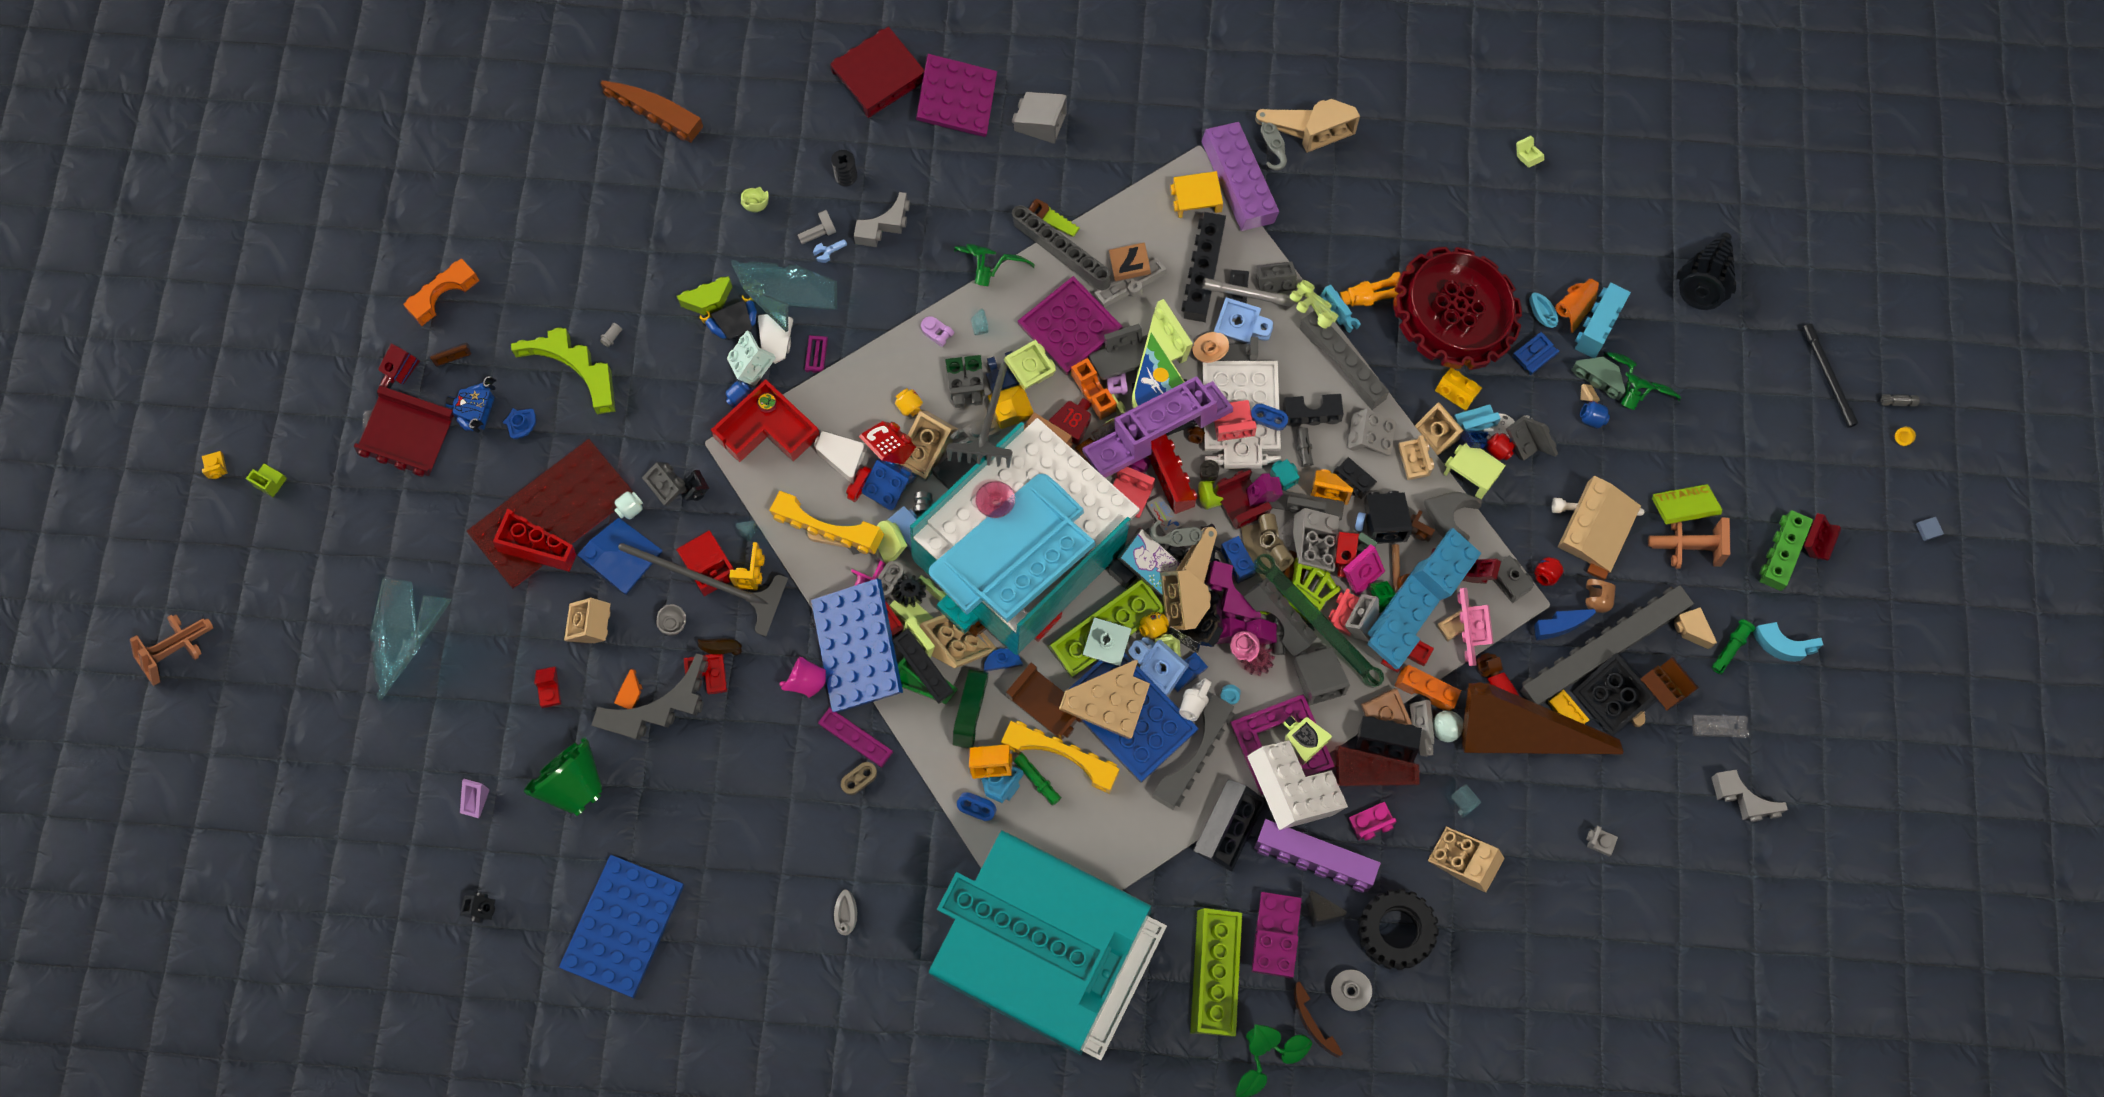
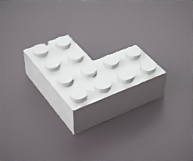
M1290 740L1262 746L1247 756L1279 830L1330 817L1348 807L1332 770L1305 777Z

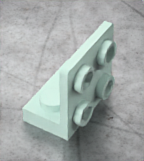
M746 331L740 337L737 345L729 352L727 357L737 379L753 386L757 385L776 359L774 354L758 347L750 331Z

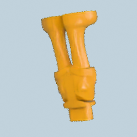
M1394 272L1391 277L1374 283L1369 281L1361 282L1352 288L1349 287L1348 291L1340 292V297L1346 305L1351 304V307L1354 305L1372 306L1376 301L1395 298L1398 295L1395 292V286L1401 274L1400 272ZM1386 287H1394V288H1392V289H1388V290H1384V291H1379V292H1374V291H1376V290H1378V289H1382V288H1386Z

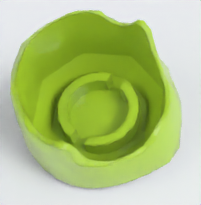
M1200 481L1198 485V497L1202 507L1206 510L1222 505L1220 502L1223 500V497L1216 496L1213 484L1215 481Z

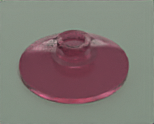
M1000 481L984 484L976 494V506L987 517H1003L1015 505L1014 491L1009 485ZM993 501H999V503L993 504Z

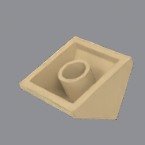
M1439 402L1415 425L1437 456L1456 443L1464 431Z

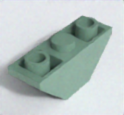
M1604 357L1578 360L1571 370L1578 378L1585 379L1594 388L1606 392L1610 398L1619 401L1625 393L1619 366Z

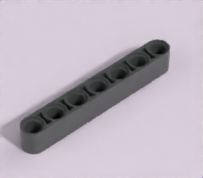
M1019 205L1014 207L1012 217L1014 226L1097 289L1106 290L1110 287V271L1106 266L1025 206Z

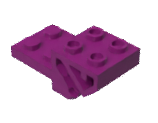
M1261 892L1253 947L1252 972L1285 978L1294 977L1302 898Z

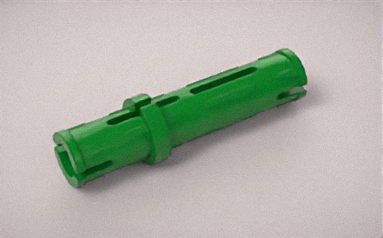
M1023 753L1017 756L1014 763L1023 770V773L1035 785L1037 792L1041 793L1052 806L1058 803L1062 797L1053 789L1051 782L1040 774Z

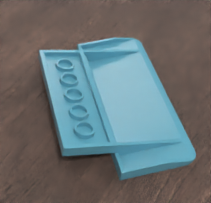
M1038 474L934 562L929 568V575L966 615L984 601L1008 623L1096 546V543L1074 523L1084 514L1083 508L1051 477L1046 474Z

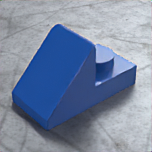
M1196 652L1185 660L1189 666L1174 687L1177 692L1208 668Z

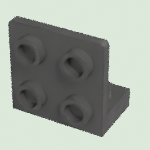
M1522 416L1506 428L1520 460H1526L1538 450L1552 456L1558 455L1557 445L1552 440L1549 434V427L1545 423Z

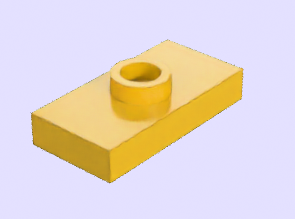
M1564 689L1547 702L1559 714L1583 724L1589 721V718Z

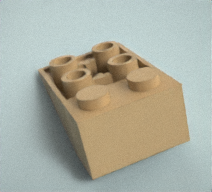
M1446 827L1428 862L1462 882L1487 892L1505 858L1498 848Z

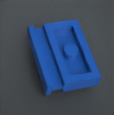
M1540 332L1517 350L1513 357L1532 375L1555 357L1559 350Z

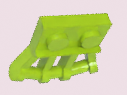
M1296 558L1294 561L1293 580L1288 585L1289 587L1283 597L1288 600L1292 608L1309 623H1314L1325 602L1341 591V588L1335 584L1330 576V572L1298 564V559ZM1302 568L1307 569L1309 572L1301 584ZM1316 574L1319 576V581L1313 591H1310L1308 586ZM1326 583L1330 591L1320 598L1318 595Z

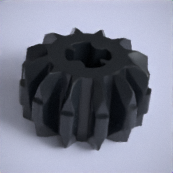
M905 575V580L899 578L898 584L894 585V590L896 591L894 592V597L898 598L897 602L899 604L904 602V607H908V604H911L914 608L916 606L915 602L921 604L922 598L926 597L924 592L926 585L922 584L921 578L916 580L915 575L911 579Z

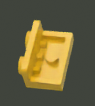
M1450 368L1442 377L1435 391L1460 408L1467 410L1480 393L1482 387L1475 381L1462 375L1459 371Z

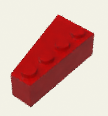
M507 509L493 540L497 552L570 572L577 556L573 545L554 534L546 532L540 526L530 523L526 518L514 514L510 509Z

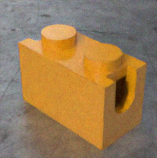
M1010 745L971 747L969 768L972 779L1012 776Z

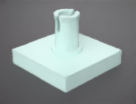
M1094 617L1083 656L1120 667L1132 629Z

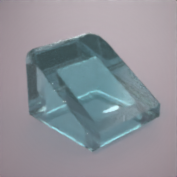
M980 309L971 318L975 335L985 334L989 331L985 311Z

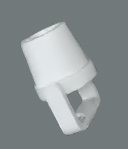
M1205 678L1194 684L1192 689H1186L1179 710V714L1183 718L1190 721H1196L1209 702V698L1206 695L1211 686V681Z

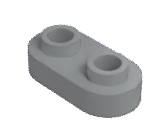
M898 561L888 562L878 576V579H881L882 586L888 587L887 590L883 591L884 597H888L893 593L894 585H897L898 579H901L904 575L903 566ZM897 570L898 573L893 575L891 574V571Z

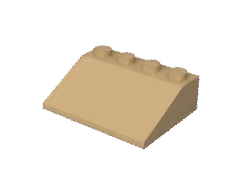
M1593 476L1582 493L1558 548L1610 573L1641 505L1611 483Z

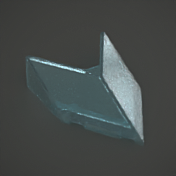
M731 260V265L744 291L785 332L788 331V306L837 309V281L797 265H789L784 268L778 267V264L739 263L736 260Z
M383 578L370 632L371 641H374L375 651L372 652L375 680L380 688L377 693L378 700L381 701L415 656L451 602V598L423 595L418 621H416L412 582Z

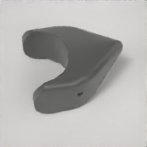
M1450 492L1425 499L1424 505L1434 527L1443 538L1449 529L1454 528L1469 541L1470 536L1456 525L1454 512L1464 507L1479 509L1482 505V500L1466 493Z

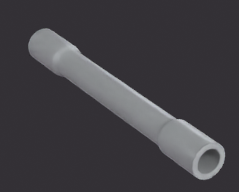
M1205 278L1202 288L1205 290L1225 292L1292 307L1294 304L1290 295L1227 284L1218 280Z

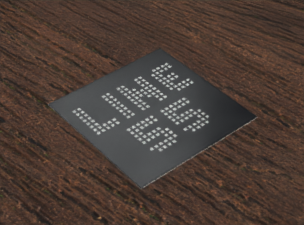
M1170 626L1169 634L1180 640L1181 644L1199 653V643Z

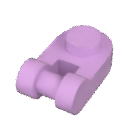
M926 317L921 322V330L924 335L941 347L946 344L948 337L951 338L954 335V331L949 326L944 325L934 317Z
M1125 373L1107 379L1108 390L1111 395L1114 394L1115 396V394L1122 393V395L1128 394Z

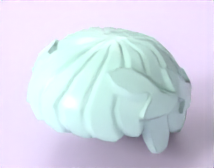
M1445 710L1439 712L1433 721L1435 736L1443 742L1457 740L1463 732L1462 718L1453 711Z

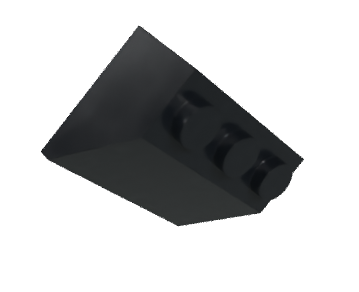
M1363 716L1353 755L1412 768L1419 751L1422 728L1414 725L1399 724L1391 720H1380L1372 716Z

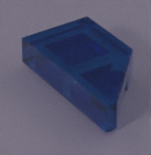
M1463 431L1460 436L1470 448L1483 449L1487 444L1488 432Z

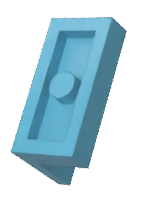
M1490 404L1454 415L1456 422L1464 430L1462 436L1498 426L1501 419L1498 412H1493Z

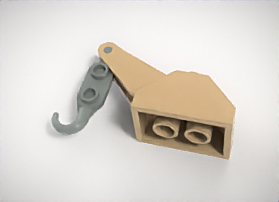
M1333 99L1319 101L1314 105L1313 110H1258L1255 120L1258 124L1262 125L1261 134L1269 150L1280 159V164L1272 165L1270 162H1267V166L1272 170H1281L1287 163L1285 142L1279 131L1303 139L1302 145L1306 153L1356 134L1360 115L1355 107Z
M1160 520L1156 521L1150 529L1151 537L1155 542L1168 544L1173 547L1192 545L1175 571L1160 572L1165 616L1169 622L1168 630L1170 626L1176 630L1195 629L1210 608L1211 594L1204 581L1217 537V531L1213 527H1205L1201 531L1197 527L1174 529L1164 536H1158L1156 527L1162 522Z

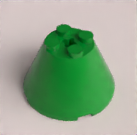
M582 738L581 741L583 743L578 745L575 742L540 771L541 775L536 780L532 779L527 784L524 793L571 814L574 813L576 816L585 810L584 806L589 802L594 803L598 800L602 792V784L589 741L586 738Z

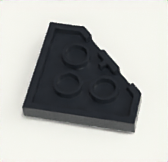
M1209 591L1211 594L1210 608L1195 629L1180 630L1179 632L1202 646L1214 647L1223 632L1221 599L1218 593Z

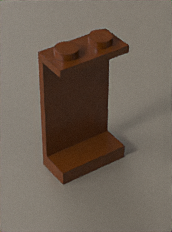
M1033 663L1027 666L1006 691L1007 698L1061 740L1064 737L1068 738L1074 731L1073 726L1077 721L1080 723L1083 720L1059 710L1065 692L1039 673Z

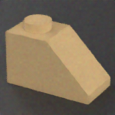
M1701 607L1680 614L1674 620L1675 629L1681 634L1682 638L1707 649L1712 648L1717 643Z

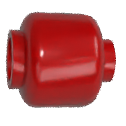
M1495 433L1486 442L1488 444L1486 450L1499 461L1502 459L1506 461L1514 454L1512 450L1515 445L1505 433Z
M1546 557L1537 565L1534 574L1536 580L1541 585L1551 586L1557 583L1564 570L1559 560Z

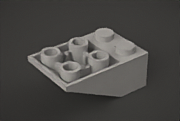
M1307 508L1294 514L1293 536L1298 564L1330 572L1335 571L1339 527L1338 516Z

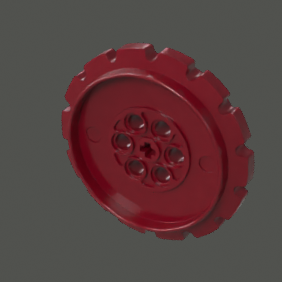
M1447 247L1430 249L1426 256L1419 254L1407 265L1406 271L1401 273L1395 286V292L1398 295L1393 300L1394 312L1397 318L1402 319V323L1399 325L1402 333L1409 342L1414 341L1416 343V350L1431 361L1436 358L1441 361L1442 366L1453 369H1461L1463 365H1466L1469 370L1486 367L1490 360L1496 362L1510 350V345L1516 341L1519 335L1521 324L1517 321L1522 316L1520 299L1513 296L1516 289L1506 274L1502 275L1498 271L1499 267L1485 256L1480 258L1475 256L1474 251L1456 247L1451 252Z

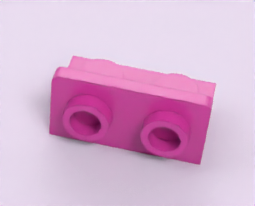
M1385 802L1348 818L1358 841L1363 838L1365 841L1370 840L1376 836L1375 833L1381 830L1383 833L1388 832L1394 828L1393 825L1397 822L1392 817Z

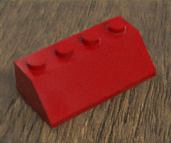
M1164 434L1151 441L1152 454L1148 458L1151 460V465L1171 509L1177 514L1195 507L1197 494L1188 484L1190 483L1188 474L1182 471V461L1179 455L1176 456L1173 451L1175 450L1173 441L1171 439L1168 440L1167 435Z

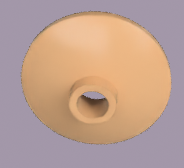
M1205 333L1194 342L1192 347L1193 355L1197 360L1205 363L1218 361L1228 352L1229 341L1222 333Z

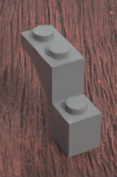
M899 192L895 204L885 214L874 219L857 220L854 232L855 244L877 247L878 241L882 239V231L902 234L903 227L906 228L907 224L905 213L910 208V200H907V193Z
M1737 770L1719 772L1712 776L1717 800L1724 799L1725 802L1738 800L1743 820L1750 819V822L1763 820L1762 817L1769 816L1770 819L1782 817V813L1788 810L1786 802L1766 801L1750 792L1740 780Z

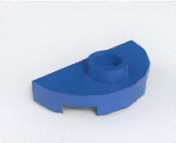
M1000 648L987 656L984 663V672L1023 666L1019 655H1015L1009 649Z

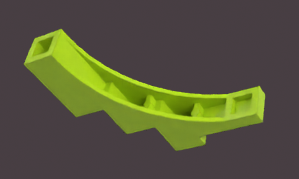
M555 328L547 331L548 338L538 337L535 340H519L516 343H511V350L515 357L540 355L553 358L571 367L588 385L595 412L597 414L616 412L612 373L608 363H596L592 366L591 353L588 347L577 345L571 348L570 335L566 328Z

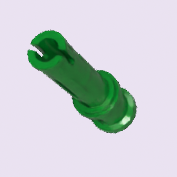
M1744 619L1738 622L1739 626L1735 632L1730 634L1728 644L1711 667L1714 672L1720 675L1723 674L1738 649L1747 643L1746 639L1751 632L1755 631L1756 628L1752 623Z

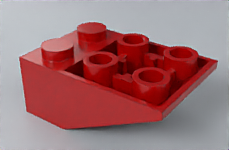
M710 530L676 549L688 569L726 584L731 582L729 578L730 570L734 569ZM695 580L704 597L717 590L715 587Z

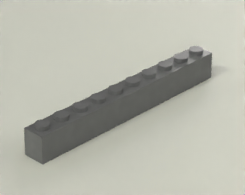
M1681 585L1675 589L1671 586L1663 592L1664 596L1661 598L1656 596L1647 602V607L1642 608L1640 606L1632 612L1633 616L1629 618L1625 616L1616 622L1617 626L1614 628L1609 626L1601 632L1602 636L1597 639L1595 636L1585 642L1586 646L1583 648L1576 647L1569 653L1570 656L1566 659L1564 657L1559 658L1554 662L1555 666L1552 668L1545 667L1538 672L1539 676L1535 679L1530 677L1522 683L1523 687L1519 690L1526 700L1542 705L1563 689L1565 690L1601 667L1615 653L1621 654L1678 617V615L1689 610L1694 605L1693 601Z

